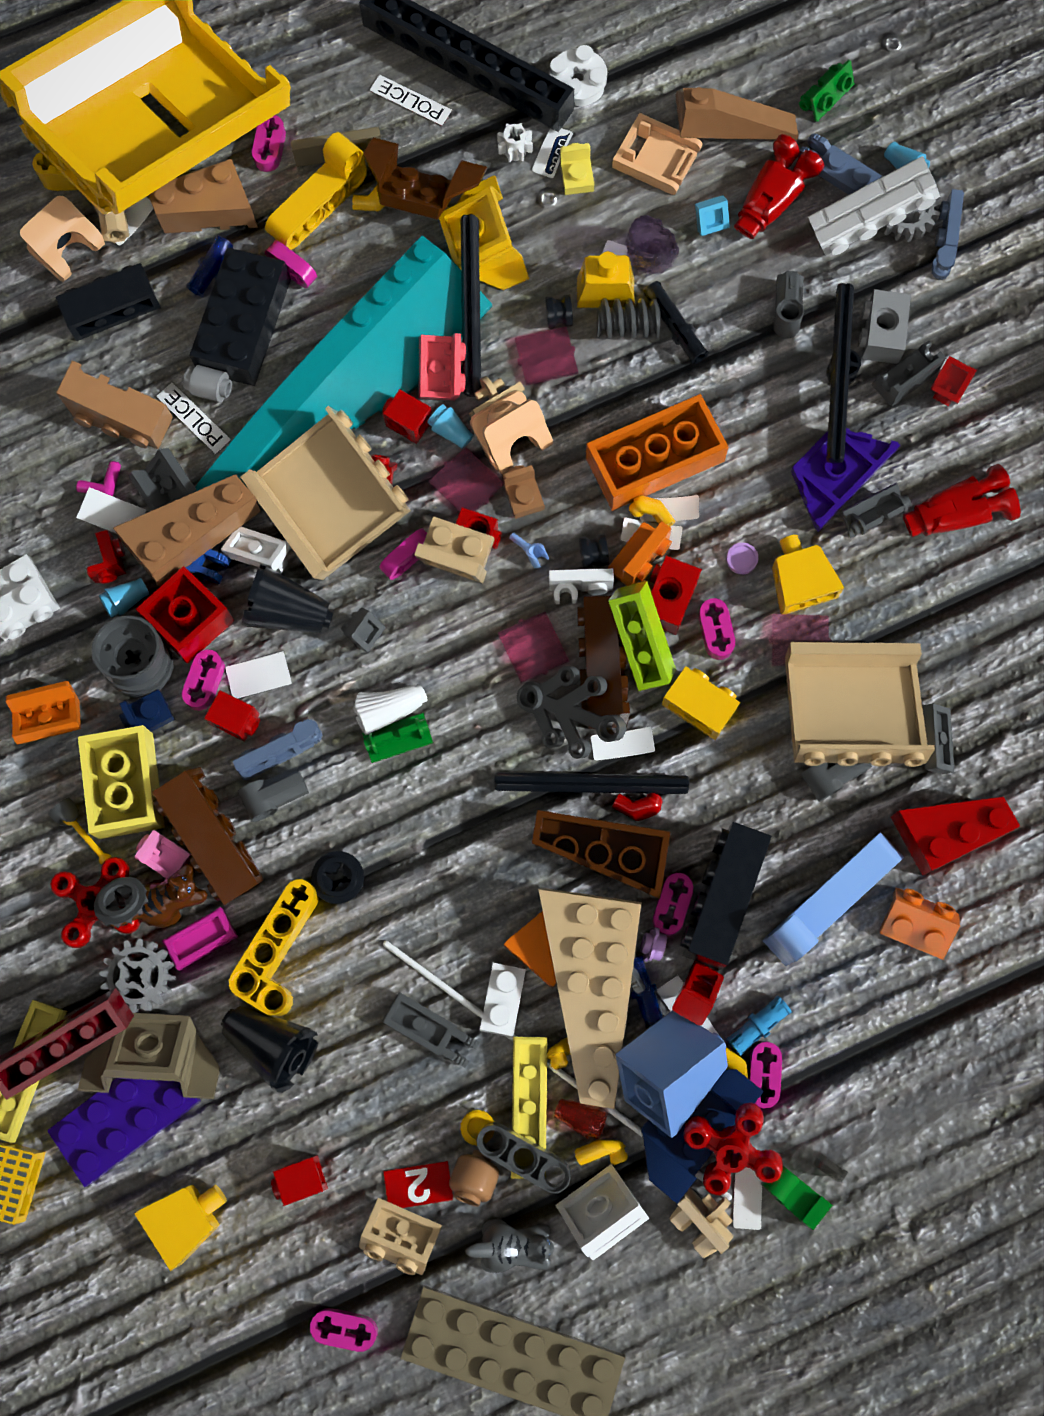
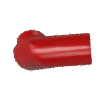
M619 793L612 808L635 821H642L656 816L661 811L663 801L661 796L656 793H649L647 797L637 801H633Z

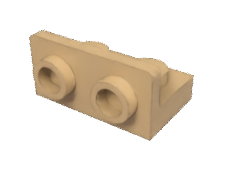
M378 1198L361 1235L359 1248L364 1250V1254L373 1260L382 1261L385 1259L396 1264V1268L403 1273L423 1275L442 1225Z

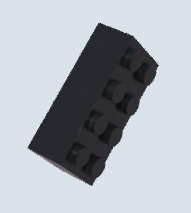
M227 247L189 355L195 367L201 365L227 372L231 381L251 386L256 385L291 281L285 261Z
M732 822L727 830L722 828L712 852L718 855L715 861L711 860L710 864L707 865L701 882L707 885L705 892H700L699 896L697 895L691 910V915L696 916L694 924H689L685 928L679 945L685 948L682 956L718 970L728 966L772 837L771 835L736 822Z

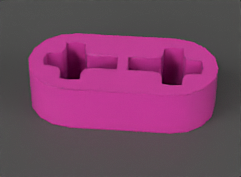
M276 115L257 126L252 157L256 167L263 172L275 170L281 162L286 131L282 119ZM272 127H276L272 131L271 138H269L267 131H270ZM269 149L271 155L267 156L266 160H263L261 157H265L266 151Z
M275 240L265 250L266 257L285 261L290 278L303 288H308L316 280L317 273L283 243Z
M423 528L416 530L384 558L379 568L390 580L398 578L419 560L414 554L418 543L424 544L427 532Z
M711 598L706 600L699 610L700 628L707 654L713 659L724 660L734 650L735 636L727 605L720 599ZM709 608H714L715 612H721L717 619V626H714L711 616H706ZM718 632L722 642H728L724 651H720L717 646H712L716 641V633Z
M203 650L193 660L182 689L184 702L193 710H205L214 700L225 669L224 661L217 652ZM212 658L216 667L215 669L209 668L206 677H204L206 670L202 664L203 662L209 663ZM201 683H203L201 691L205 694L204 699L198 698L195 702L191 693L192 691L198 692Z
M672 874L663 884L661 898L658 899L652 921L654 929L659 928V933L667 936L674 935L681 929L694 888L691 879L685 874ZM677 880L683 882L682 887L687 889V893H681L677 903L671 901L673 890L669 888V884L675 885ZM670 906L675 908L672 919L677 921V925H671L668 929H664L663 922L659 920V915L665 916Z
M762 1042L754 1045L750 1050L748 1079L761 1088L762 1077H766V1089L772 1090V1096L766 1097L765 1103H762L761 1097H759L755 1104L763 1109L771 1108L776 1105L780 1098L782 1053L775 1044ZM764 1047L768 1048V1054L774 1055V1062H768L767 1073H763V1061L757 1060V1054L763 1053Z
M333 1308L320 1310L310 1323V1332L316 1342L356 1352L368 1350L375 1343L378 1336V1328L372 1318ZM326 1316L331 1317V1324L342 1327V1330H331L328 1336L323 1335V1328L318 1326V1322H323ZM360 1324L366 1325L365 1331L371 1333V1337H366L362 1343L357 1342V1335L347 1333V1328L356 1330Z

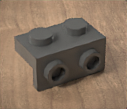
M169 448L158 449L145 469L132 471L129 475V478L151 511L197 491Z

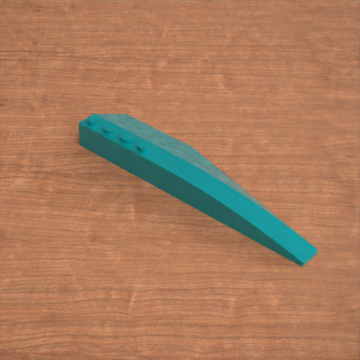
M422 235L314 347L265 401L195 486L196 490H201L235 474L243 482L240 477L249 469L256 472L328 415V412L325 410L327 406L336 411L342 409L353 423L350 429L353 427L357 429L365 423L367 418L378 411L381 413L386 401L390 397L394 398L399 389L407 394L413 392L419 385L420 335L452 337L454 333H461L462 340V285L460 268L445 252ZM480 291L481 319L492 308V303Z

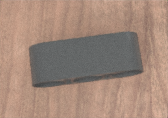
M497 1122L485 1125L479 1132L477 1147L487 1158L550 1193H560L569 1185L571 1177L570 1167L559 1156ZM492 1130L499 1132L503 1138L502 1146L498 1149L487 1147L484 1142L486 1132ZM526 1148L533 1153L534 1161L532 1164L523 1167L516 1163L514 1153L518 1149ZM551 1166L562 1168L565 1173L562 1182L552 1184L547 1181L545 1177L547 1168Z

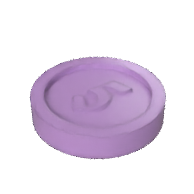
M737 543L728 550L726 562L734 573L748 574L755 569L758 563V553L748 543Z

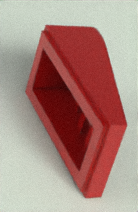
M694 961L675 999L672 1010L696 1025H703L714 1006L724 979L723 975L698 961Z

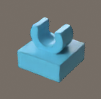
M724 195L695 203L697 230L701 236L730 228L728 200Z

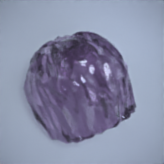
M641 215L631 224L625 241L627 256L630 258L631 265L638 272L646 274L664 273L666 269L671 268L679 255V247L675 241L674 234L669 229L664 228L662 220L650 217L649 215Z

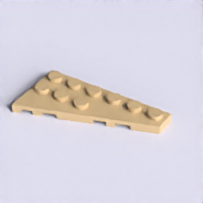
M539 888L580 1104L615 1109L619 1081V1070L615 1054L623 1049L642 902Z

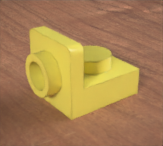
M572 143L560 148V168L565 195L594 192L589 143Z

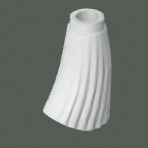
M420 684L384 692H359L353 707V711L357 714L355 719L362 732L368 735L406 717L422 706V703L427 702V696Z

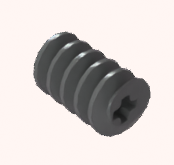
M602 298L597 310V338L600 337L602 329L606 330L608 338L612 337L615 329L618 330L620 338H624L627 329H630L632 338H636L640 329L643 332L644 338L648 339L650 331L654 330L658 339L660 334V309L656 299H651L647 308L644 299H639L636 307H634L632 299L627 298L624 307H622L620 300L615 298L612 306L609 307L607 299Z

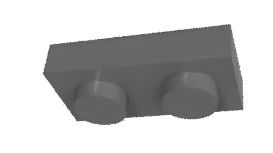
M934 703L922 705L927 745H934L935 748L925 764V770L940 774L954 773L951 710Z

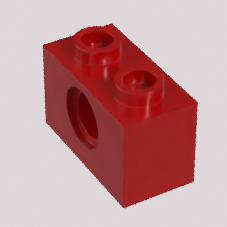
M669 556L665 557L662 565L657 563L650 578V582L654 583L651 594L663 630L677 635L702 569ZM670 589L676 594V598L671 600L664 599L660 592Z

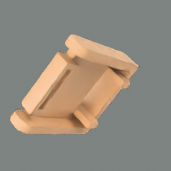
M639 113L613 158L612 168L666 193L675 195L703 144L697 138H680L679 130ZM638 135L647 140L635 159L636 151L630 149Z

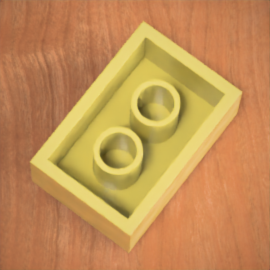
M144 725L79 736L78 744L88 833L98 839H105L165 828L164 818L157 811L153 800L156 798L152 792L160 787L153 733Z

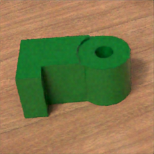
M784 1166L781 1177L773 1183L762 1181L760 1183L776 1198L775 1200L811 1230L816 1228L833 1206Z

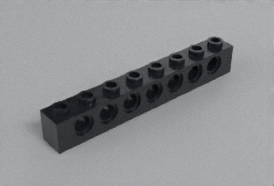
M360 0L359 6L364 27L551 129L559 132L574 111L573 87L414 1Z

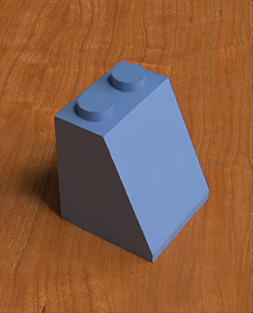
M673 1010L615 1054L624 1100L671 1138L680 1131L728 1067L724 1040L718 1034L709 1032L704 1027L696 1025Z

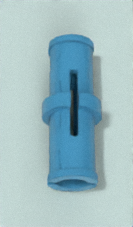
M777 995L757 1014H750L747 1017L749 1020L731 1036L727 1037L726 1041L741 1056L761 1037H768L770 1035L769 1031L787 1015L792 1013V1011L781 997Z

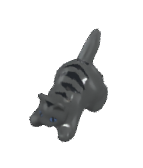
M492 1219L485 1222L482 1226V1243H475L466 1249L468 1256L482 1258L480 1265L489 1273H503L514 1266L547 1270L551 1265L549 1257L554 1252L553 1243L547 1238L551 1235L549 1225L537 1224L523 1229H515L501 1219Z

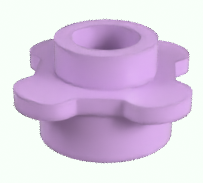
M659 928L651 929L642 938L640 952L644 953L643 961H652V959L660 961L663 957L667 935L659 933Z

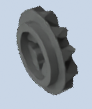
M121 877L109 882L96 896L94 902L96 917L105 926L114 925L119 928L124 922L132 924V918L136 914H143L142 907L148 903L146 888L138 879L132 877ZM118 896L126 900V906L123 909L118 907Z

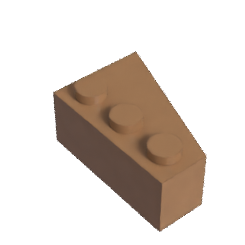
M232 159L173 179L149 194L152 206L164 233L202 231V228L220 227V230H229L230 226L248 225V228H258Z
M72 360L56 393L73 415V420L86 428H91L92 425L101 428L105 434L114 438H119V436L129 438L130 442L141 448L151 446L159 449L173 419L167 405L130 387L126 391L108 384L110 378L103 374H100L98 379L82 371L81 364Z

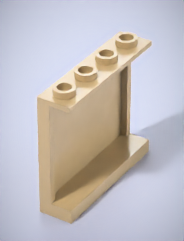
M330 406L325 408L328 415L256 472L249 469L240 477L312 577L320 580L328 577L411 511L406 505V502L409 500L406 494L398 485L393 487L387 479L390 475L387 468L380 460L375 462L368 452L372 450L370 445L360 434L356 437L350 429L353 423L342 409L336 411Z
M790 642L785 656L794 763H805L808 766H818L823 763H838L841 766L871 763L873 766L879 767L889 765L890 763H904L909 767L926 764L935 748L934 745H927L917 663L922 655L920 643Z

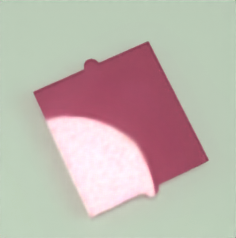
M567 327L515 338L519 356L517 364L522 367L526 386L578 374L574 357L575 347L571 346Z
M466 447L450 462L446 461L444 463L445 467L429 481L459 512L462 507L476 512L483 504L487 505L489 498L503 486V481Z
M546 612L525 621L520 619L518 624L498 632V636L521 683L540 674L547 675L549 670L569 662Z
M772 614V636L769 638V643L772 644V666H785V656L790 642H832L829 638V616Z

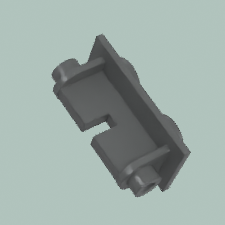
M894 483L842 510L850 538L858 534L864 535L867 533V530L900 513L908 512V508L912 505L907 495L901 496L898 483Z

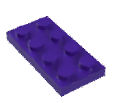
M116 1078L111 1082L109 1093L97 1092L47 1131L82 1185L88 1187L201 1102L200 1098L183 1097L180 1082Z

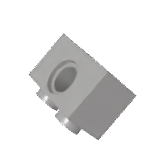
M874 289L870 301H864L861 319L866 320V326L861 329L858 347H863L862 359L893 364L900 362L906 347L911 294ZM878 324H884L889 329H883Z

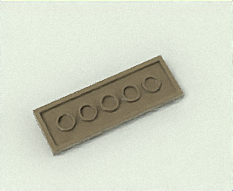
M424 1285L400 1359L561 1416H609L625 1361V1355Z

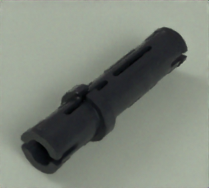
M655 281L649 284L643 293L649 301L656 299L660 309V317L673 334L672 340L676 345L682 347L692 364H697L704 360L709 352L695 335L696 329L694 326L686 322L660 282Z

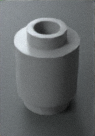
M197 365L196 367H188L184 375L183 386L185 390L190 391L191 395L220 403L224 398L229 397L232 390V381L229 380L227 372Z

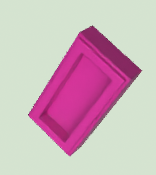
M220 907L162 940L176 969L180 971L236 939L238 935L224 909Z

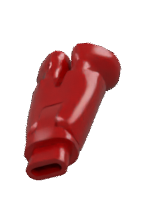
M778 135L774 141L775 161L768 160L765 162L745 199L742 209L738 213L739 219L735 223L734 228L749 239H754L758 232H764L766 227L775 221L796 200L805 188L803 180L818 176L824 169L822 158L811 150H805L798 158L792 171L788 168L798 157L799 146L788 135Z
M996 464L988 468L985 478L978 481L974 476L960 481L933 495L922 504L915 505L913 511L902 516L909 535L914 537L922 533L928 536L931 533L949 532L989 523L993 519V512H1000L1004 519L1013 521L1020 518L1021 509L1016 490L1013 487L1009 488L1010 478L1007 471L1000 464ZM989 492L999 493L989 498H981L983 494H987Z

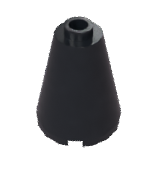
M260 564L248 596V610H244L242 625L253 628L321 633L322 627L329 629L334 610L328 609L330 602L270 567Z
M243 1006L230 1009L221 1022L223 1027L222 1035L266 1083L277 1092L283 1093L294 1085L290 1080L296 1073L301 1076L304 1074L318 1047V1041L313 1039L318 1034L311 1028Z

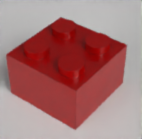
M184 566L136 608L140 616L152 624L159 636L187 664L234 622L227 607Z

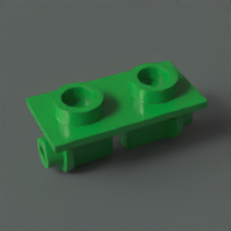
M848 59L844 64L837 63V65H831L829 70L818 80L819 86L813 85L801 96L800 108L803 111H813L815 122H818L855 84L851 60Z
M424 713L394 722L368 735L362 733L371 763L433 744Z

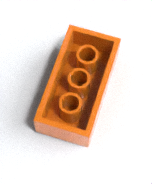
M699 394L586 443V460L611 510L614 511L634 502V498L638 496H648L725 462L729 446L702 395Z

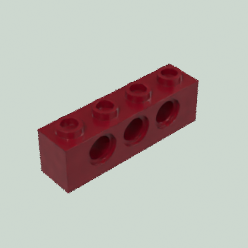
M116 988L112 989L1 1055L0 1092L7 1100L127 1029L134 1015Z

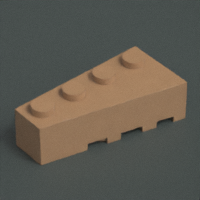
M235 474L120 524L113 529L125 547L156 584L161 587L183 566L191 565L196 559L204 555L209 549L215 547L261 511L255 496Z

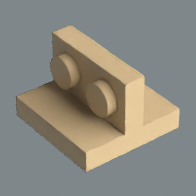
M433 516L424 544L418 543L414 555L424 564L483 584L487 573L484 568L495 538Z

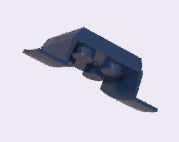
M737 1069L725 1070L689 1119L693 1116H702L710 1122L711 1127L717 1131H722L728 1126H734L737 1109L742 1104H755L764 1091ZM647 1119L640 1129L644 1141L649 1181L678 1204L697 1179L695 1175L713 1151L708 1148L694 1149L688 1146L683 1136L685 1124L671 1138Z

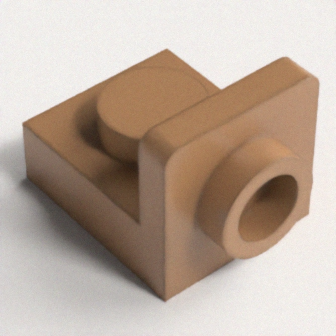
M523 465L515 466L503 474V486L515 519L545 510L532 465L527 467Z

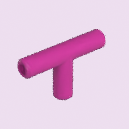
M116 461L109 462L103 484L79 480L76 484L77 492L87 494L90 487L113 496L121 464Z

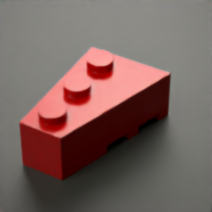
M1004 797L899 810L890 817L922 876L1020 827Z

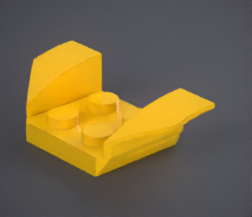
M493 175L481 181L479 186L464 192L456 205L443 211L439 220L452 261L461 270L460 219L463 215L468 214L478 217L480 281L497 289L505 290L530 278L522 255L512 245L498 203L503 197L496 176Z

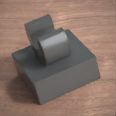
M361 607L358 612L351 613L352 621L347 627L342 626L341 629L343 634L359 649L369 653L386 627L369 610Z

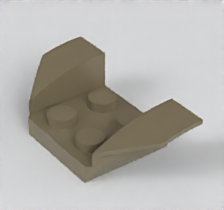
M133 1013L134 1017L127 1029L105 1041L85 1059L77 1089L84 1092L109 1093L112 1078L180 1082L183 1097L214 1099L220 1066L197 1035V1030L190 1016Z

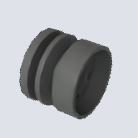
M130 615L116 617L104 624L94 637L91 650L95 665L113 687L125 696L144 697L158 689H162L170 679L174 667L172 653L152 624L143 618ZM136 660L141 661L138 665L134 663Z

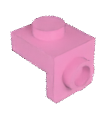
M153 830L150 835L146 834L139 841L136 847L138 852L134 858L167 879L189 863V856L191 854L159 832Z

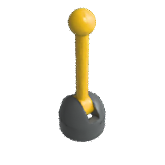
M69 797L63 799L50 810L48 815L61 826H72L99 857V863L102 865L106 859L112 856L104 853L76 821L79 814L76 804Z

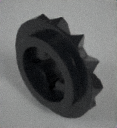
M333 851L323 855L315 863L311 873V883L322 900L330 904H344L356 898L364 886V870L360 862L353 855L343 851ZM343 864V875L351 882H340L335 891H333L334 881L326 876L325 873L337 874Z

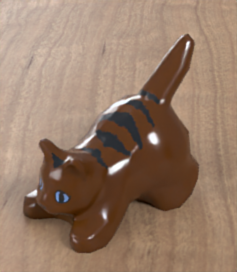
M188 863L169 878L153 880L144 885L147 890L148 903L142 907L143 914H136L132 921L141 919L148 926L166 928L179 921L181 918L179 910L203 903L207 899L208 894L205 890L198 889L195 886L193 880L195 868L193 865Z

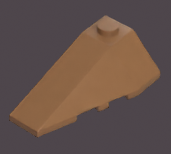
M682 88L676 91L675 97L680 138L776 140L778 135L785 134L794 140L798 139L795 114L713 88Z

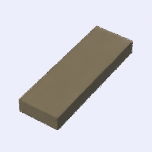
M379 127L341 132V134L359 147L363 153L373 137L381 139ZM332 134L292 140L291 146L296 166L301 167L325 163L323 147Z

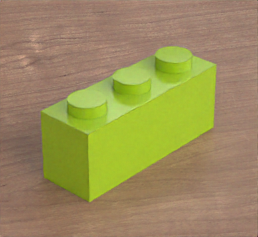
M648 581L617 588L608 601L638 691L670 684L676 672V667Z

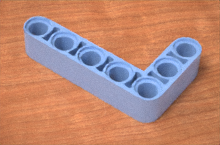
M880 832L762 941L785 966L798 961L818 943L819 940L817 938L894 868L904 856Z

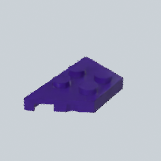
M846 428L845 457L843 462L829 463L826 460L827 431L792 467V476L812 523L818 532L900 447L898 442L892 440L890 443L872 439L871 434L852 432L849 428Z

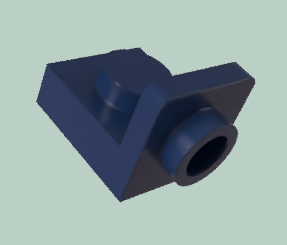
M159 689L131 704L126 700L119 703L123 713L119 714V717L125 728L144 725L152 732L175 720Z

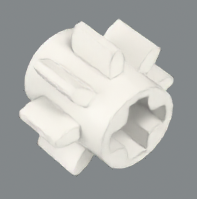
M507 123L504 133H497V141L499 143L498 154L505 153L508 162L524 161L526 152H533V143L531 142L532 131H525L522 123L511 125Z

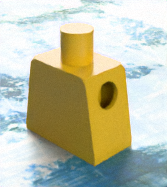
M609 251L603 252L600 256L585 257L577 277V308H598L602 298L607 299L609 307L612 306L615 298L620 300L622 307H624L627 298L632 299L635 306L634 275L630 258L626 255H615Z
M796 534L781 539L780 545L784 555L777 557L772 566L781 616L839 598L844 589L843 584L821 547L814 545L803 549Z
M216 1184L203 1194H200L194 1185H190L138 1210L134 1214L171 1271L182 1265L219 1227V1223L212 1212L225 1204L227 1200Z

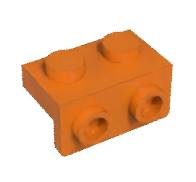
M662 521L656 528L643 522L608 566V569L613 568L614 577L627 586L636 584L638 580L644 581L653 568L651 564L657 556L662 557L672 544V541L669 540L672 528Z
M69 681L54 683L6 696V704L12 712V738L17 745L81 729L80 701Z
M895 888L893 901L880 926V934L944 960L960 928L959 914L949 904L944 902L934 903L926 900L922 894L915 890Z

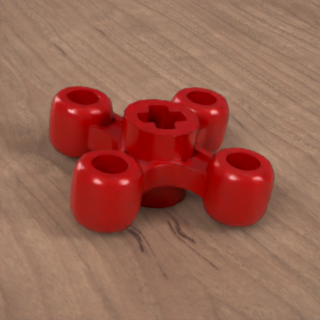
M118 857L106 859L101 866L100 879L92 886H83L76 875L67 871L59 872L52 877L50 882L52 892L61 898H72L76 901L78 908L76 918L67 923L61 931L62 941L68 947L82 948L90 941L92 925L99 920L91 904L95 902V896L98 895L106 884L117 878L129 877L130 867L125 860ZM118 866V873L112 875L113 868ZM68 880V886L63 890L62 885ZM141 919L132 921V924L128 923L125 926L121 925L119 928H114L118 932L131 934L140 927ZM76 930H78L79 936L77 939L74 940L73 934Z
M754 1103L742 1104L737 1109L735 1115V1126H728L722 1131L715 1130L711 1127L710 1122L702 1116H693L686 1122L683 1132L686 1144L694 1149L708 1148L716 1155V1161L706 1167L703 1175L704 1188L710 1194L716 1196L725 1194L731 1184V1173H738L745 1167L752 1169L758 1179L766 1183H773L781 1177L783 1162L779 1153L771 1149L757 1150L750 1143V1138L761 1131L764 1122L763 1111L758 1105Z

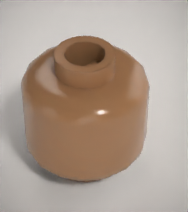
M473 1150L472 1155H461L456 1161L449 1180V1186L454 1191L453 1197L465 1204L476 1207L481 1202L489 1201L492 1198L500 1172L498 1167L479 1150Z

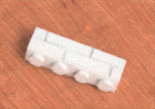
M921 156L808 216L825 255H838L846 251L849 244L856 240L872 238L881 227L887 224L890 226L899 224L906 218V214L916 209L919 211L928 209L935 203V199L940 197V194L924 157Z

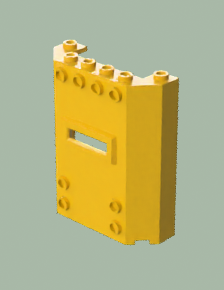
M122 0L0 71L1 97L8 108L13 106L16 109L21 120L24 122L19 127L25 137L102 214H108L111 211L114 214L123 212L289 107L291 87L288 79L283 74H279L271 65L265 67L266 79L260 77L251 69V66L245 59H241L226 41H222L206 22L203 23L194 14L192 0ZM151 94L189 132L179 137L141 98Z

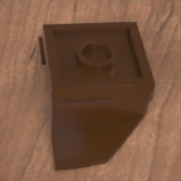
M374 137L363 153L377 181L380 205L437 220L452 198L479 186L487 170L486 166L461 160L452 179L448 180L442 175L421 173L412 167H398L399 144Z

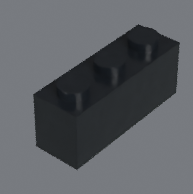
M141 263L126 266L119 272L106 277H98L91 283L78 288L68 289L63 294L56 296L66 325L76 341L161 308Z

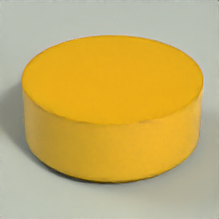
M474 1110L467 1113L462 1119L460 1126L464 1140L471 1145L477 1146V1137L481 1129L485 1125L494 1122L491 1115L483 1110ZM494 1130L485 1133V1144L493 1137Z

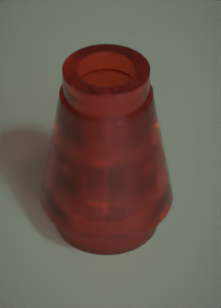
M561 1098L556 1107L554 1118L559 1119L586 1139L592 1137L598 1140L605 1126L608 1113L601 1111V1107L580 1104V1102Z

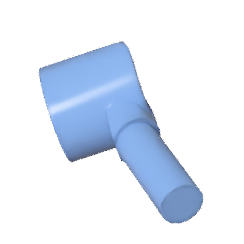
M515 533L510 535L509 539L526 552L534 568L541 567L537 558L545 557L549 560L548 554L541 543L530 544Z

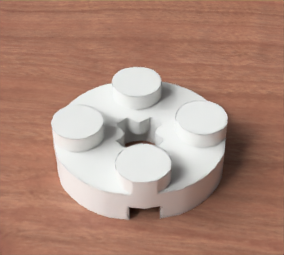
M582 45L578 48L566 50L552 59L550 63V75L574 88V106L592 104L602 96L607 83V67L603 59L594 53L591 47ZM577 73L583 74V80L572 79L573 75Z

